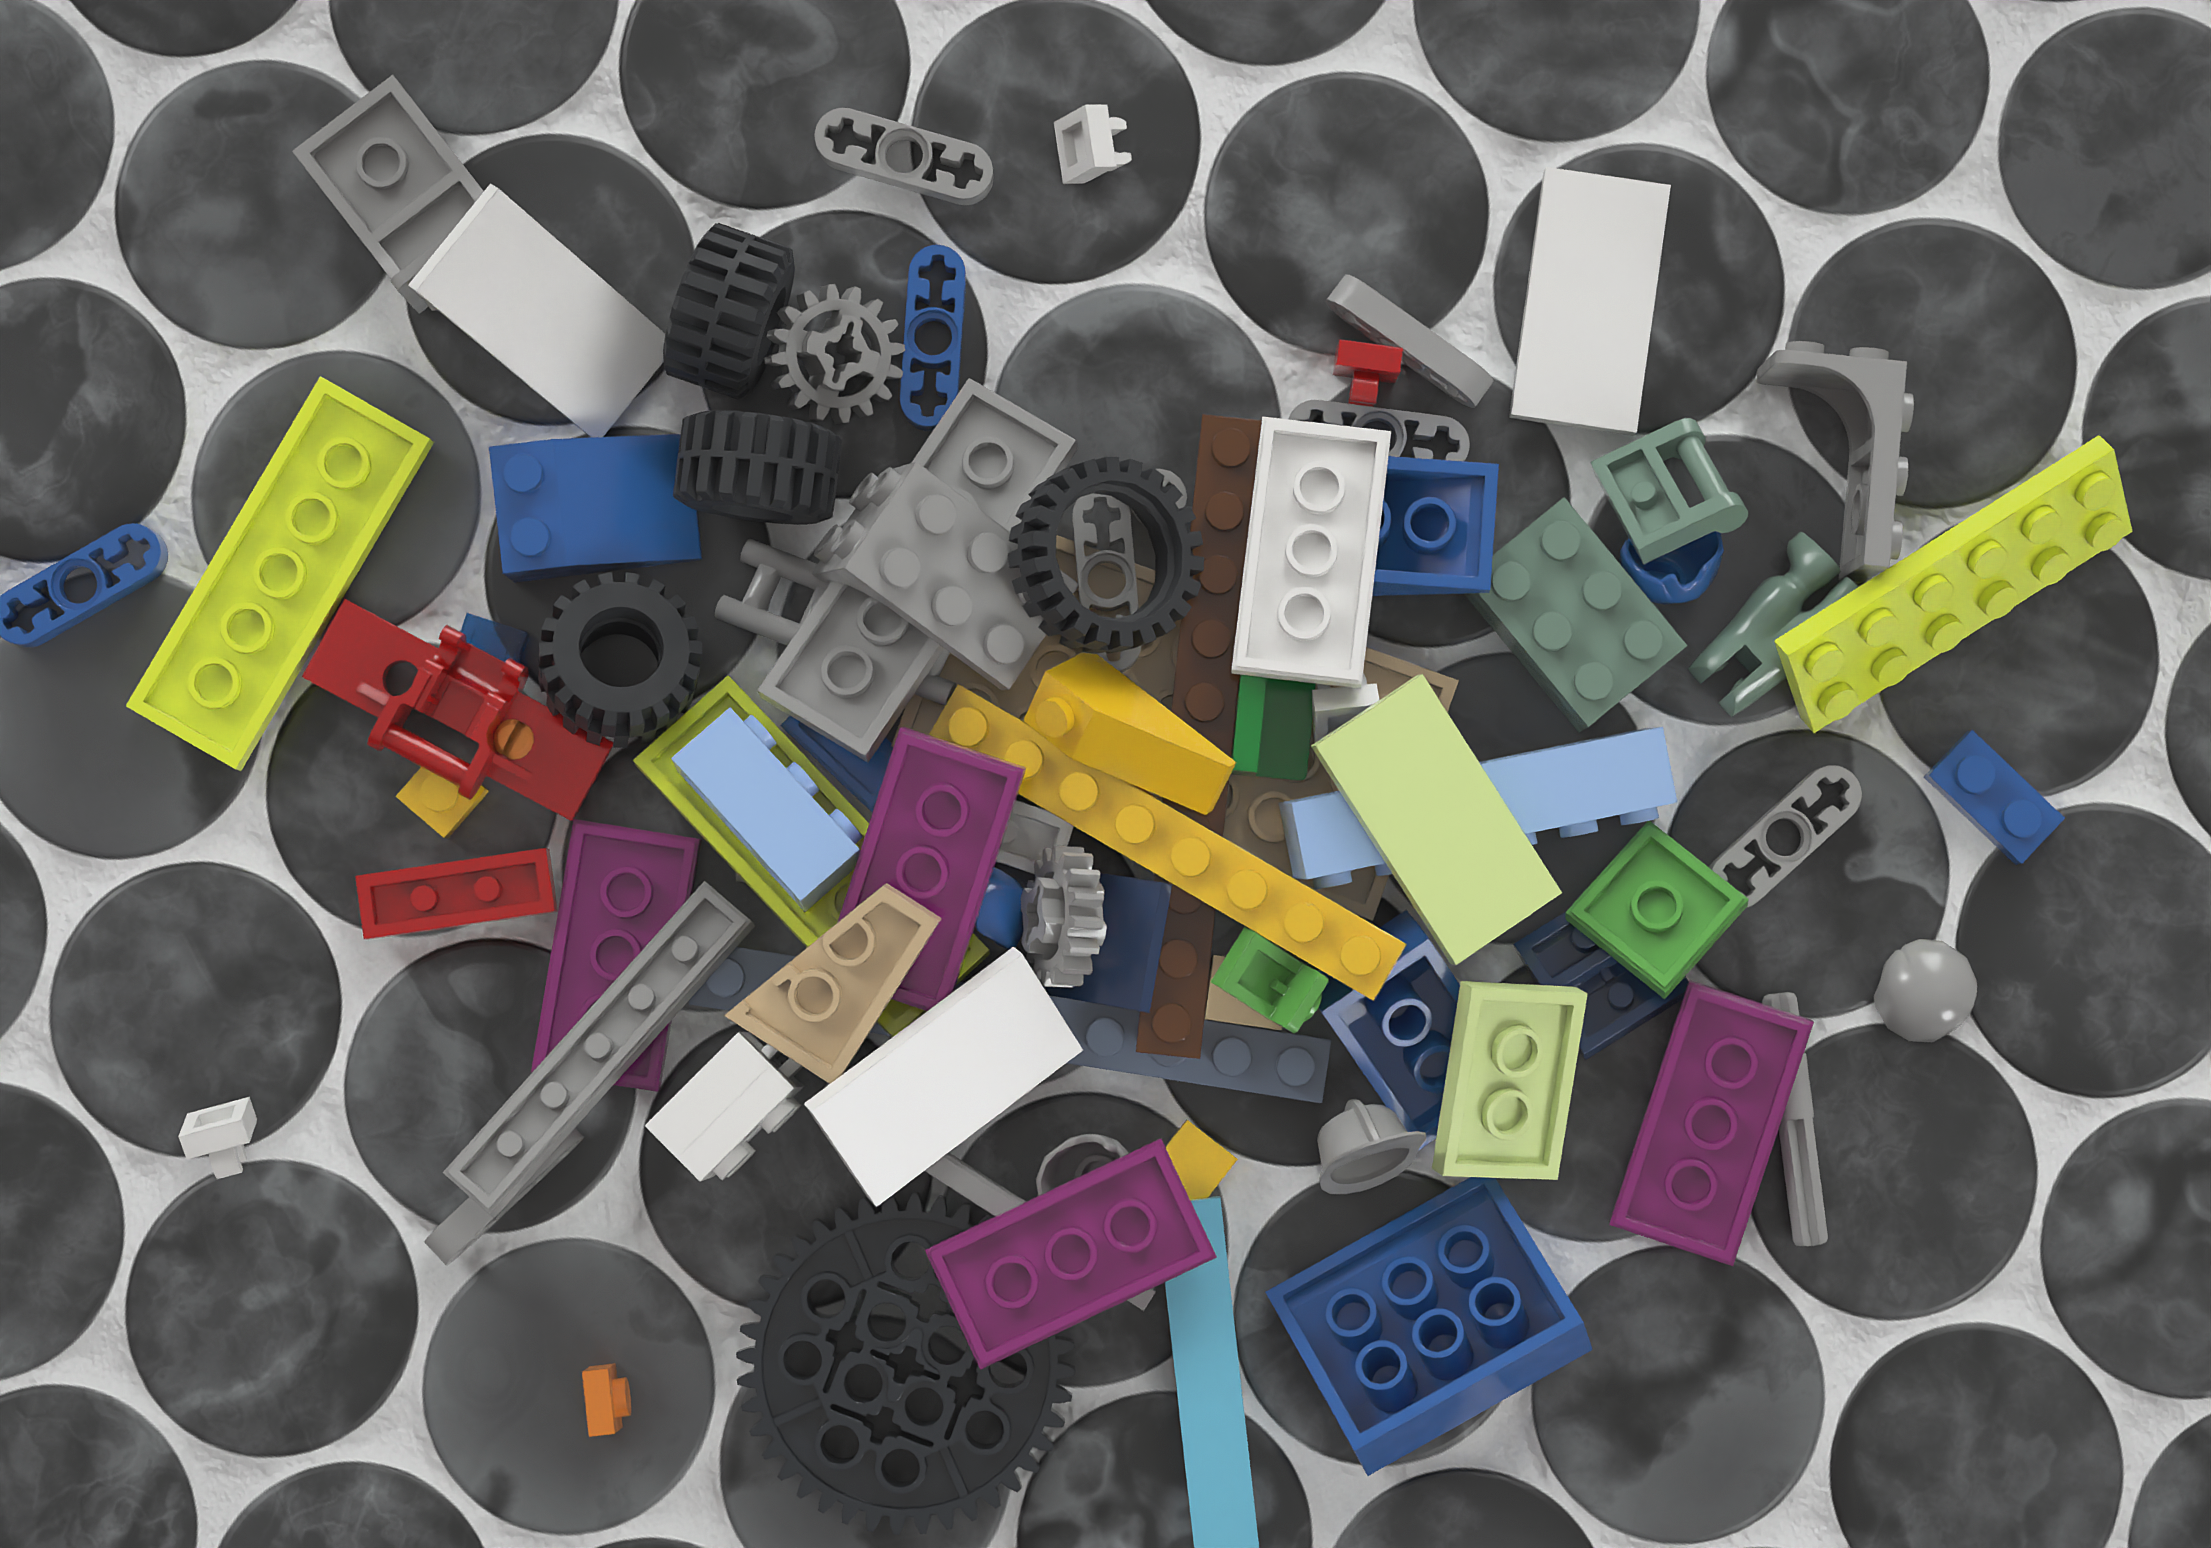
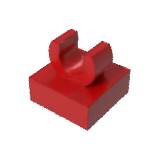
M1339 340L1335 352L1333 375L1352 378L1348 404L1374 407L1379 381L1395 383L1400 374L1403 348Z

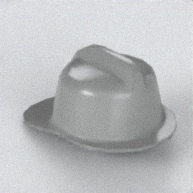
M1357 1099L1348 1100L1344 1112L1327 1122L1318 1134L1317 1141L1322 1165V1172L1319 1177L1321 1189L1329 1194H1350L1361 1192L1389 1181L1412 1164L1419 1148L1426 1141V1133L1420 1131L1408 1132L1395 1112L1384 1105H1364Z

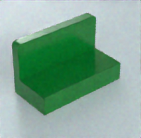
M1240 675L1231 759L1236 764L1231 774L1291 781H1303L1307 777L1313 719L1312 690L1316 689V683Z

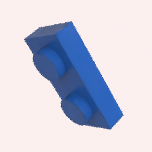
M1973 730L1967 731L1924 776L1940 794L2015 865L2022 864L2065 819L2061 813Z

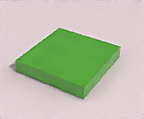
M1647 821L1566 911L1565 919L1665 999L1745 910L1749 899L1651 821Z

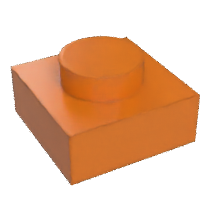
M616 1363L590 1366L582 1371L589 1437L615 1434L623 1427L622 1417L631 1416V1395L627 1377L617 1378Z

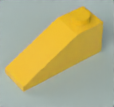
M1082 652L1045 671L1023 720L1071 759L1204 815L1213 811L1236 764L1228 755L1098 654Z

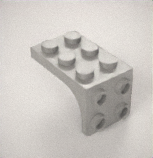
M391 75L292 152L390 277L391 283L397 291L420 314L428 307L432 311L437 309L408 286L409 283L484 191L394 75Z
M1787 342L1785 350L1775 351L1757 369L1756 382L1764 385L1793 387L1809 391L1825 400L1841 418L1849 440V463L1839 580L1848 577L1853 582L1864 583L1889 568L1890 559L1897 560L1902 547L1903 524L1901 521L1894 520L1896 495L1903 496L1908 479L1907 457H1899L1901 432L1909 431L1914 410L1913 394L1904 393L1907 361L1888 360L1889 352L1878 348L1850 349L1849 356L1825 354V346L1816 342Z
M918 462L893 469L889 467L880 473L878 477L873 473L868 474L850 498L849 504L855 507V510L844 526L841 528L837 524L834 525L818 544L814 556L820 561L812 575L822 582L837 581L847 584L873 597L907 620L1000 690H1010L1046 635L1038 628L1044 620L1041 615L1030 618L1022 605L1030 600L1027 592L1016 594L1012 584V580L1021 577L1020 568H1009L1008 553L1018 549V544L1009 541L1010 532ZM1061 571L1065 585L1074 593L1079 583Z

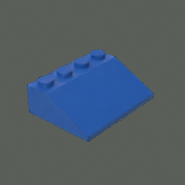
M1470 1177L1266 1291L1270 1302L1367 1476L1593 1350L1584 1322L1496 1178Z

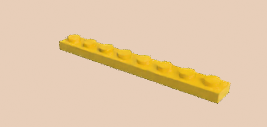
M959 684L956 686L929 733L930 736L1026 767L1018 794L1375 1001L1407 945L1134 785L1071 759L1027 723Z

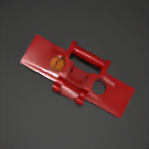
M344 599L302 677L378 718L368 738L367 745L377 751H382L384 747L458 786V794L469 800L475 796L485 777L488 776L566 819L574 820L614 746L613 741L602 736L600 746L587 742V731L581 728L573 735L563 727L564 716L559 713L553 716L547 706L522 693L529 677L526 666L511 658L503 662L467 642L466 635L449 625L444 626L439 635L441 643L439 648ZM408 662L413 664L418 672L412 686L400 696L391 695L386 687L388 671L398 663ZM412 709H416L478 742L479 748L471 764L402 728Z

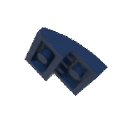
M1100 873L1099 882L1104 889V901L1102 903L1103 921L1107 925L1104 942L1102 946H1099V954H1091L1090 956L1093 971L1091 975L1083 974V985L1073 986V988L1043 987L1049 996L1150 1013L1172 884Z
M1565 911L1513 945L1536 985L1577 987L1588 993L1578 1050L1584 1060H1587L1681 1001L1686 991L1688 979L1685 976L1665 999L1662 998L1565 919Z

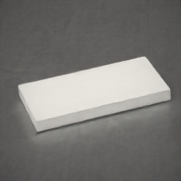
M1550 167L1545 168L1542 178L1509 418L1634 436L1637 433L1671 185Z
M492 184L486 188L408 285L590 438L603 437L664 362L663 346L665 333L506 194Z
M1262 417L1232 674L1361 689L1391 431Z
M1012 947L805 1102L804 1105L868 1199L877 1207L1078 1055L1083 1049L1023 954Z

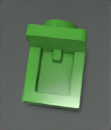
M1244 927L1212 978L1211 983L1268 1020L1292 1033H1296L1303 1022L1310 1019L1317 1011L1322 999V991L1328 983V977L1303 964L1256 932Z

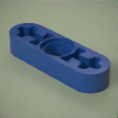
M930 245L918 251L911 260L908 273L904 330L905 351L903 352L902 359L903 375L901 378L900 404L907 421L915 428L923 431H933L959 393L966 271L960 255L944 245ZM940 260L945 262L946 272L956 274L955 280H947L943 283L942 305L955 304V311L951 313L937 307H928L916 311L918 301L930 305L931 299L929 280L919 278L921 272L931 271L933 261ZM927 322H941L951 331V344L941 354H925L915 344L917 330ZM914 363L928 369L951 366L950 375H945L941 372L936 373L937 394L939 397L947 398L946 405L936 406L934 416H922L920 405L911 403L912 396L923 395L925 386L924 371L912 373V365Z
M125 524L9 589L0 596V636L4 640L22 647L42 645L157 579L166 568L168 549L165 541L158 533L143 525ZM131 539L142 545L149 544L151 549L143 554L146 565L139 569L131 563H125L112 570V573L120 579V582L113 586L110 573L97 561V558L103 554L106 561L114 564L129 554L126 543ZM79 568H88L97 579L96 592L90 600L84 603H72L64 591L65 580L72 571ZM48 586L49 594L54 603L64 610V614L58 617L57 611L50 608L35 614L32 617V623L35 628L31 632L20 627H12L11 622L19 617L16 609L19 603L30 608H37L50 600L42 593V589Z

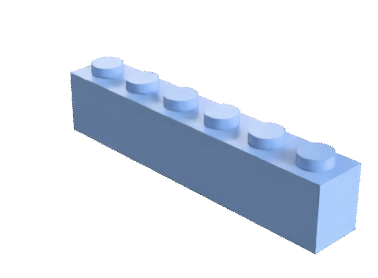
M1663 727L1642 728L1479 762L1531 845L1537 844L1535 832L1558 827L1560 838L1588 834L1598 831L1596 819L1619 815L1621 825L1635 824L1658 819V806L1677 803ZM1340 791L1278 803L1294 879H1313L1314 889H1322L1353 882L1350 870L1375 866L1376 876L1392 874Z

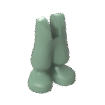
M1799 532L1788 542L1786 554L1791 565L1789 572L1783 576H1771L1764 580L1731 622L1698 655L1688 668L1693 677L1701 684L1711 674L1722 670L1728 664L1727 660L1732 656L1743 665L1750 674L1745 679L1741 677L1732 686L1730 692L1718 702L1720 707L1731 717L1746 709L1787 678L1774 640L1858 588L1851 579L1844 577L1813 609L1809 611L1802 610L1804 601L1810 595L1828 584L1841 572L1837 563L1803 532Z

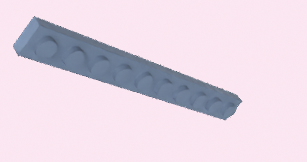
M736 947L691 997L689 1005L730 1011L796 956ZM959 982L955 986L954 991L962 986L964 982ZM1049 996L1083 1051L1068 1061L1067 1064L1322 1103L1331 1040L1204 1020L1200 1059L1136 1052L1140 1011ZM877 1022L870 1032L888 1035Z

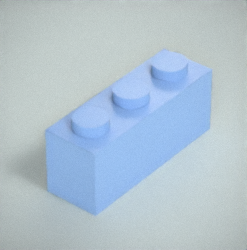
M730 707L671 759L677 772L798 906L806 912L855 869L860 854V849L855 844L862 838V835L839 809H835L828 815L814 800L813 796L819 791V788L796 762L791 763L785 768L773 755L770 749L777 743L767 729L753 715L742 721Z

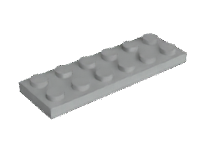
M969 378L912 463L918 462L1010 532L1011 527L1022 521L1015 515L1020 505L1031 499L1028 494L1038 484L1046 481V478L1065 469L1078 447L1074 438ZM831 581L757 691L765 701L868 763L945 648L873 597L847 584Z

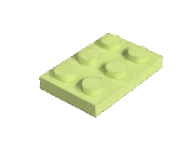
M1461 981L1433 1156V1170L1442 1176L1558 1180L1588 993L1577 987Z

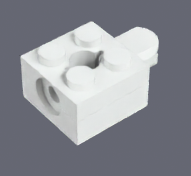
M738 1032L645 1127L700 1182L715 1175L721 1180L726 1177L729 1178L754 1154L755 1150L748 1142L762 1128L768 1134L772 1131L775 1132L800 1108L801 1104L794 1096L804 1086L794 1075L803 1066L791 1058L782 1065L776 1059L781 1053L769 1044L763 1046L750 1032Z

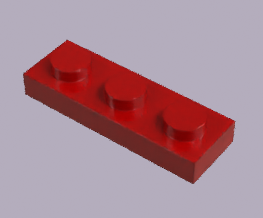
M548 848L355 876L363 938L365 940L558 912L550 849Z

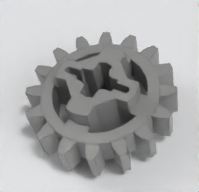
M835 284L821 287L819 301L810 290L796 295L800 311L790 306L781 308L777 314L786 324L785 329L770 330L766 336L773 343L779 345L778 353L764 358L766 365L780 366L782 375L771 383L773 389L790 387L793 394L789 398L787 407L794 410L801 408L807 403L810 404L809 420L814 422L823 421L829 409L835 424L849 422L851 408L860 418L873 414V408L869 398L879 402L889 401L892 394L883 384L885 379L902 378L903 375L901 369L890 364L891 356L905 351L904 344L890 343L887 335L899 325L897 320L880 322L876 316L880 312L883 302L875 299L862 306L860 304L861 288L858 287L846 289L841 299H839V293ZM823 312H832L831 318L826 319L823 330L819 332L803 330L807 323L815 316ZM861 328H863L866 334L868 335V338L872 346V350L868 348L861 334ZM837 343L836 351L845 356L844 364L833 366L834 358L825 353V346ZM797 358L801 359L810 376L808 382L800 371ZM851 377L866 378L865 382L856 391L847 396L838 397L839 391H844L847 379Z
M1053 846V848L1043 849L1042 860H1035L1034 862L1035 881L1028 880L1027 888L1023 889L1021 895L1024 928L1021 942L1024 950L1027 952V962L1034 963L1033 971L1037 978L1041 979L1042 986L1073 988V986L1083 985V974L1091 975L1093 971L1090 956L1091 954H1099V946H1102L1105 939L1107 925L1103 921L1102 903L1104 901V889L1099 882L1100 871L1092 870L1093 855L1084 853L1083 847Z

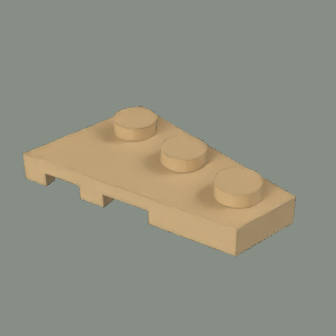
M886 883L724 1016L831 1084L845 1073L942 918Z

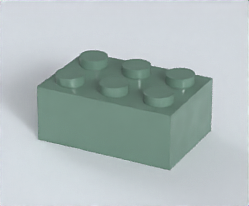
M1565 497L1493 555L1490 593H1464L1578 733L1593 724L1687 647L1683 639Z

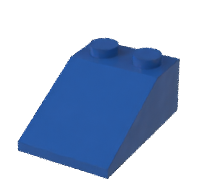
M681 434L548 439L490 446L489 454L503 574L515 583L703 560L697 510L687 507L673 497Z
M1388 456L1372 596L1490 593L1499 464Z
M1406 909L1380 927V929L1407 945L1375 1001L1319 969L1317 971L1328 977V983L1322 991V999L1318 1008L1383 1103L1395 1112L1408 1132L1420 1131L1426 1133V1141L1419 1148L1420 1150L1437 1137L1460 984L1429 937Z

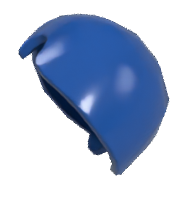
M1713 531L1643 564L1628 538L1621 548L1619 561L1620 565L1651 602L1659 604L1685 603L1699 598L1712 584L1718 573L1724 548L1721 533Z
M994 868L975 926L982 935L993 940L997 945L1006 950H1010L1012 947H1017L1024 931L1023 913L1021 911L1023 888L1016 879L1004 871Z

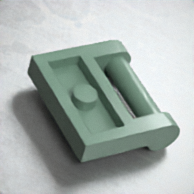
M1691 418L1675 421L1590 462L1600 486L1643 564L1713 531L1719 533L1734 531L1748 517V510L1737 493L1730 492L1704 448L1706 442L1705 435L1696 420ZM1671 457L1682 459L1705 501L1689 508L1663 461Z

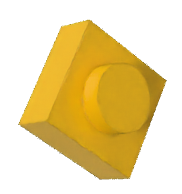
M421 767L395 797L443 838L448 839L486 796L489 790L481 785L475 796L469 800L458 794V786Z

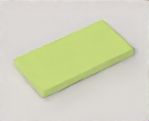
M1423 674L1416 675L1311 746L1450 964H1459L1562 893Z

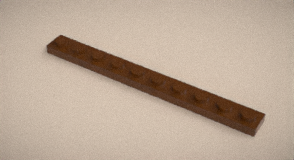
M1202 414L1192 506L1196 519L1191 521L1190 532L1201 531L1203 545L1194 548L1193 555L1204 557V571L1194 575L1192 578L1200 582L1201 586L1197 597L1186 601L1192 608L1185 618L1180 621L1171 712L1231 758L1240 674H1232V662L1262 420ZM1229 779L1213 811L1206 815L1162 797V802L1223 837ZM1154 873L1153 881L1172 884ZM1172 884L1150 1013L1140 1011L1136 1052L1200 1059L1216 909Z

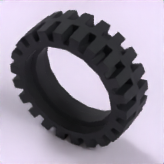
M1103 457L1069 466L1038 484L1028 494L1031 499L1022 503L1015 515L1022 520L1019 524L1011 527L1009 536L1010 542L1018 544V549L1008 553L1009 568H1020L1021 577L1012 580L1016 594L1027 592L1030 600L1022 605L1028 616L1031 618L1041 615L1044 620L1038 628L1047 636L1060 634L1059 644L1070 649L1082 647L1083 653L1098 654L1106 652V654L1130 650L1150 643L1176 627L1174 622L1185 618L1192 608L1186 601L1198 595L1201 583L1192 578L1194 575L1204 571V557L1194 556L1193 549L1203 545L1201 531L1189 532L1186 525L1196 519L1191 506L1177 507L1176 502L1183 496L1174 484L1162 487L1160 484L1164 475L1154 468L1141 471L1142 462L1133 459L1119 462V457ZM1100 494L1116 498L1129 506L1148 530L1156 555L1155 583L1147 601L1132 615L1123 618L1099 616L1082 606L1064 583L1056 558L1057 527L1064 511L1078 498L1086 495Z

